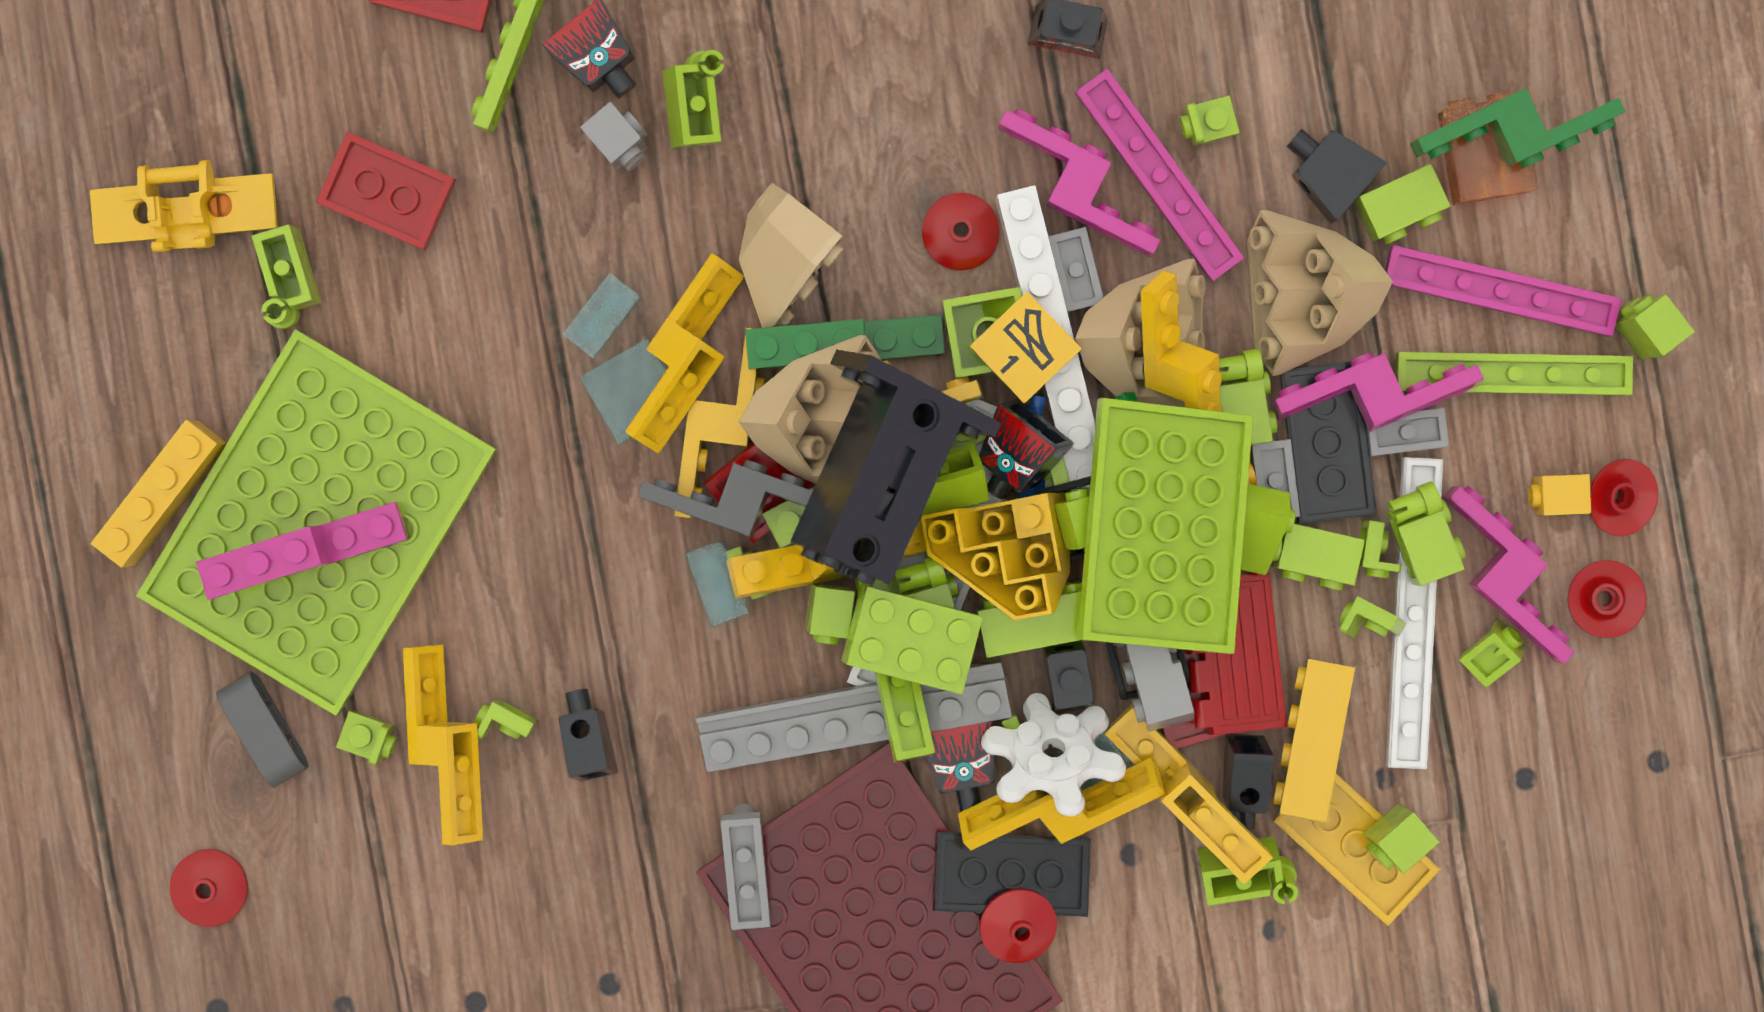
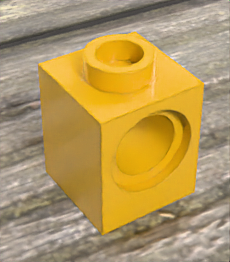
M1590 475L1533 476V484L1528 487V502L1530 508H1534V515L1590 514Z

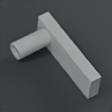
M741 803L734 808L733 814L721 815L720 819L731 930L765 928L771 925L760 812H755L751 805Z

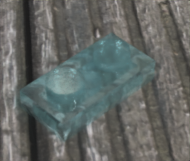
M609 273L562 335L595 359L642 297Z
M723 540L685 554L712 627L749 613L744 597L735 599Z

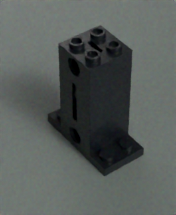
M836 349L830 364L843 371L840 376L841 378L860 387L790 542L803 548L801 556L821 565H827L833 568V571L853 580L856 579L870 586L874 585L875 580L890 585L956 436L960 433L975 440L978 439L979 435L995 438L1001 423L872 355Z

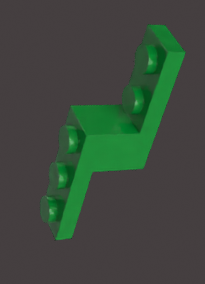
M1525 88L1410 143V146L1416 158L1428 153L1431 160L1452 150L1450 142L1460 137H1464L1466 143L1487 134L1486 125H1488L1507 167L1519 162L1522 169L1545 159L1542 151L1550 147L1556 146L1557 151L1560 152L1581 142L1578 137L1580 133L1591 129L1595 136L1616 126L1614 118L1625 113L1620 99L1617 98L1546 131Z
M942 315L864 322L863 319L745 329L749 370L784 367L793 360L859 335H866L881 360L945 354Z

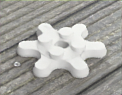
M1034 693L1023 704V713L1027 722L1022 723L1018 729L993 726L987 729L982 736L981 745L987 753L1003 756L1012 764V770L1001 778L996 788L997 795L1005 802H1018L1030 791L1043 790L1053 797L1055 808L1059 813L1065 816H1076L1083 811L1085 806V800L1080 791L1084 781L1091 778H1099L1108 782H1115L1122 779L1126 773L1125 762L1119 754L1103 751L1094 744L1095 738L1105 732L1109 725L1108 715L1099 706H1090L1078 716L1072 714L1059 716L1052 711V705L1044 694ZM1049 744H1052V747L1059 748L1064 753L1059 757H1050L1044 754L1043 751L1048 748Z

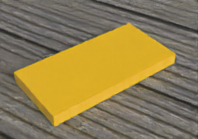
M1336 774L1327 823L1279 814V812L1272 820L1381 921L1389 926L1441 869L1426 855L1404 874L1395 867L1388 870L1383 864H1379L1365 848L1370 841L1363 833L1378 821L1382 815Z

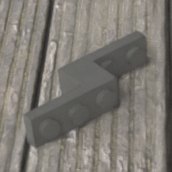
M745 460L743 466L733 463L717 508L712 506L714 498L692 491L690 498L675 493L677 485L655 478L653 485L642 482L638 497L753 538L769 494L806 507L813 491L803 488L805 481L800 478L782 473L781 479L766 475L768 467Z

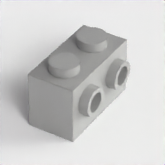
M611 101L580 127L619 173L624 168L628 172L633 170L646 158L643 152L648 149V146L643 141V138L648 134L629 111L622 116Z

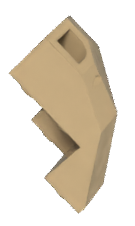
M771 183L747 215L746 228L739 256V262L762 328L788 326L795 317L790 312L795 307L794 302L799 297L805 301L818 286L819 282L814 279L819 274L818 269L823 263L829 268L844 250L839 245L843 241V236L789 193Z
M1260 210L1247 240L1255 349L1259 348L1262 361L1272 376H1277L1344 345L1379 312L1393 283L1392 279L1373 255L1336 231L1272 211Z
M1186 259L1119 284L1085 313L1075 337L1076 343L1082 348L1080 354L1084 366L1116 397L1123 392H1134L1138 402L1185 407V402L1145 387L1141 290L1163 270L1177 275V293L1179 294L1178 325L1181 329L1179 340L1204 349L1203 297L1206 284L1204 276L1199 275L1195 259Z
M866 335L853 337L793 360L755 392L739 420V423L756 447L792 474L812 483H817L860 387L841 378L840 376L843 371L831 365L830 362L836 349L872 355L881 360Z

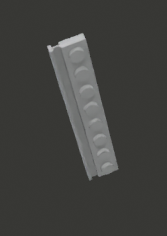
M1002 659L970 665L963 695L920 684L930 732L1012 717ZM877 682L705 713L696 717L707 772L889 740Z

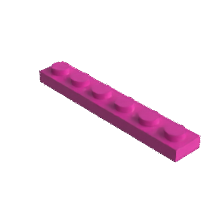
M1108 68L1079 88L1075 95L1211 282L1243 260L1244 257Z
M1396 245L1390 246L1385 268L1386 273L1393 281L1391 287L1606 337L1613 336L1622 298Z

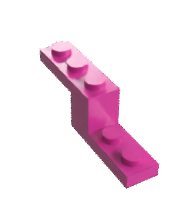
M1016 109L1012 113L1006 110L999 123V130L1067 164L1047 203L1048 207L1148 257L1154 254L1160 242V239L1153 236L1155 233L1154 229L1138 221H1134L1133 225H1130L1118 219L1120 212L1105 204L1099 203L1097 208L1091 205L1111 165V162L1105 159L1107 154L1104 151L1090 144H1085L1084 148L1070 142L1071 135L1056 127L1051 126L1048 131L1036 125L1037 119L1025 111Z
M1372 352L1352 360L1350 362L1352 367L1338 373L1336 368H1332L1314 377L1316 383L1301 388L1300 383L1281 390L1278 392L1280 398L1275 400L1273 409L1280 421L1351 390L1369 431L1372 432L1479 386L1484 377L1478 365L1466 369L1464 364H1460L1443 372L1444 379L1430 385L1428 379L1411 385L1406 389L1408 394L1404 396L1385 353L1374 357Z
M1452 486L1442 498L1499 549L1472 579L1469 585L1553 661L1565 664L1575 653L1566 645L1570 639L1554 625L1547 628L1537 619L1541 613L1525 599H1522L1520 602L1517 601L1548 566L1540 558L1543 554L1542 550L1527 538L1523 541L1517 538L1511 532L1514 528L1513 524L1500 513L1496 512L1492 515L1482 506L1485 502L1484 498L1469 486L1465 489L1461 486Z
M393 502L323 525L305 527L196 562L207 600L284 576L306 572L409 539L398 502Z

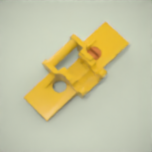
M200 160L198 165L151 169L148 165L139 166L137 169L136 186L90 190L94 244L96 245L156 240V242L151 243L152 251L155 253L185 248L201 249L215 246L216 235L278 228L274 174L214 178L213 166L210 160ZM199 180V192L190 193L188 197L163 198L159 194V185L155 184ZM143 203H146L148 208L147 217L149 223L143 224L137 216L138 208Z

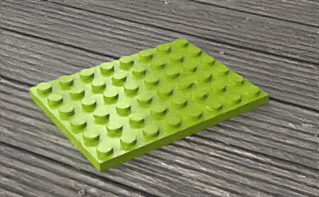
M295 329L136 597L333 715L338 716L498 449L300 330ZM398 502L409 539L306 572L284 576L207 600L196 565L197 561L305 527L323 525L389 503Z

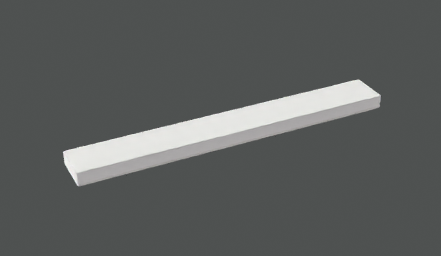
M1402 457L1400 497L1416 491V486L1429 481L1435 484L1441 497L1443 459ZM1397 545L1396 564L1402 566L1401 572H1396L1394 615L1404 620L1406 625L1400 636L1394 633L1392 635L1386 767L1427 769L1437 580L1423 586L1413 585Z

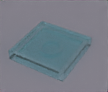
M647 338L580 377L619 445L632 438L625 430L666 372L660 359L646 350L650 344Z

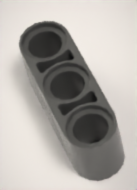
M248 672L216 692L222 709L261 775L271 787H277L309 767L303 750L262 681L254 672Z

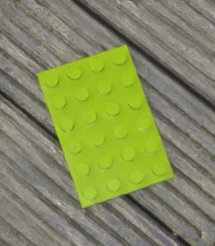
M1109 398L1097 400L1077 640L1234 654L1253 415Z

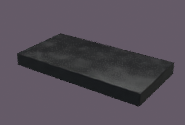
M1351 361L1293 368L1280 375L1281 390L1300 383L1301 388L1316 383L1314 377L1324 371L1336 368L1339 373L1351 368ZM1351 390L1285 418L1287 439H1291L1300 517H1297L1298 524L1377 515L1366 422Z
M936 832L933 911L983 913L989 902L997 895L1011 889L1023 888L1043 895L1052 905L1056 916L1088 917L1091 838H1073L1061 844L1056 837L1003 835L970 851L963 843L961 833Z

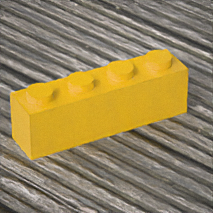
M185 420L90 544L121 568L135 566L216 462L227 442L200 421Z
M1308 659L1306 667H1298L1294 689L1302 690L1299 706L1291 705L1287 726L1294 728L1295 731L1292 744L1284 743L1280 766L1288 767L1285 783L1277 781L1273 804L1280 805L1279 814L1327 823L1354 678V667Z

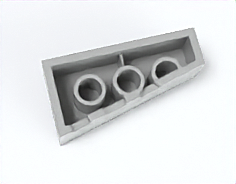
M1116 643L1117 648L1125 647L1128 661L1122 662L1127 685L1135 684L1139 698L1132 700L1138 723L1145 721L1148 732L1194 720V709L1180 659L1177 660L1176 657L1177 649Z

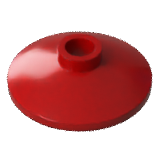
M968 193L949 194L936 201L926 213L922 226L923 243L929 255L941 266L957 271L970 270L986 262L995 251L999 240L998 219L993 209L983 199ZM959 223L965 224L969 230L968 234L962 238L957 237L953 231L955 225Z
M1618 459L1605 465L1597 473L1590 486V516L1600 530L1614 536H1628L1641 530L1652 518L1658 503V485L1652 471L1643 463L1632 459ZM1618 491V497L1614 501L1615 494Z
M1602 560L1585 566L1575 575L1568 590L1567 602L1571 617L1583 631L1600 638H1615L1628 633L1640 622L1645 612L1647 596L1641 578L1632 568L1617 561ZM1602 591L1607 592L1609 595V601L1604 606H1601L1597 601V596Z
M214 849L199 850L186 856L176 866L170 880V896L177 912L192 924L203 927L218 926L234 918L242 909L248 892L247 878L241 865L229 854ZM201 884H207L211 888L209 897H204L200 894L199 886Z
M1023 888L1011 889L997 895L984 909L980 919V936L986 949L997 959L1008 963L1028 962L1042 955L1053 942L1057 930L1056 914L1050 902L1040 893ZM1018 928H1028L1027 932L1023 935H1015Z

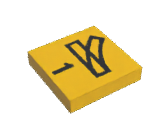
M1028 292L1019 298L969 346L1023 404L1082 349Z

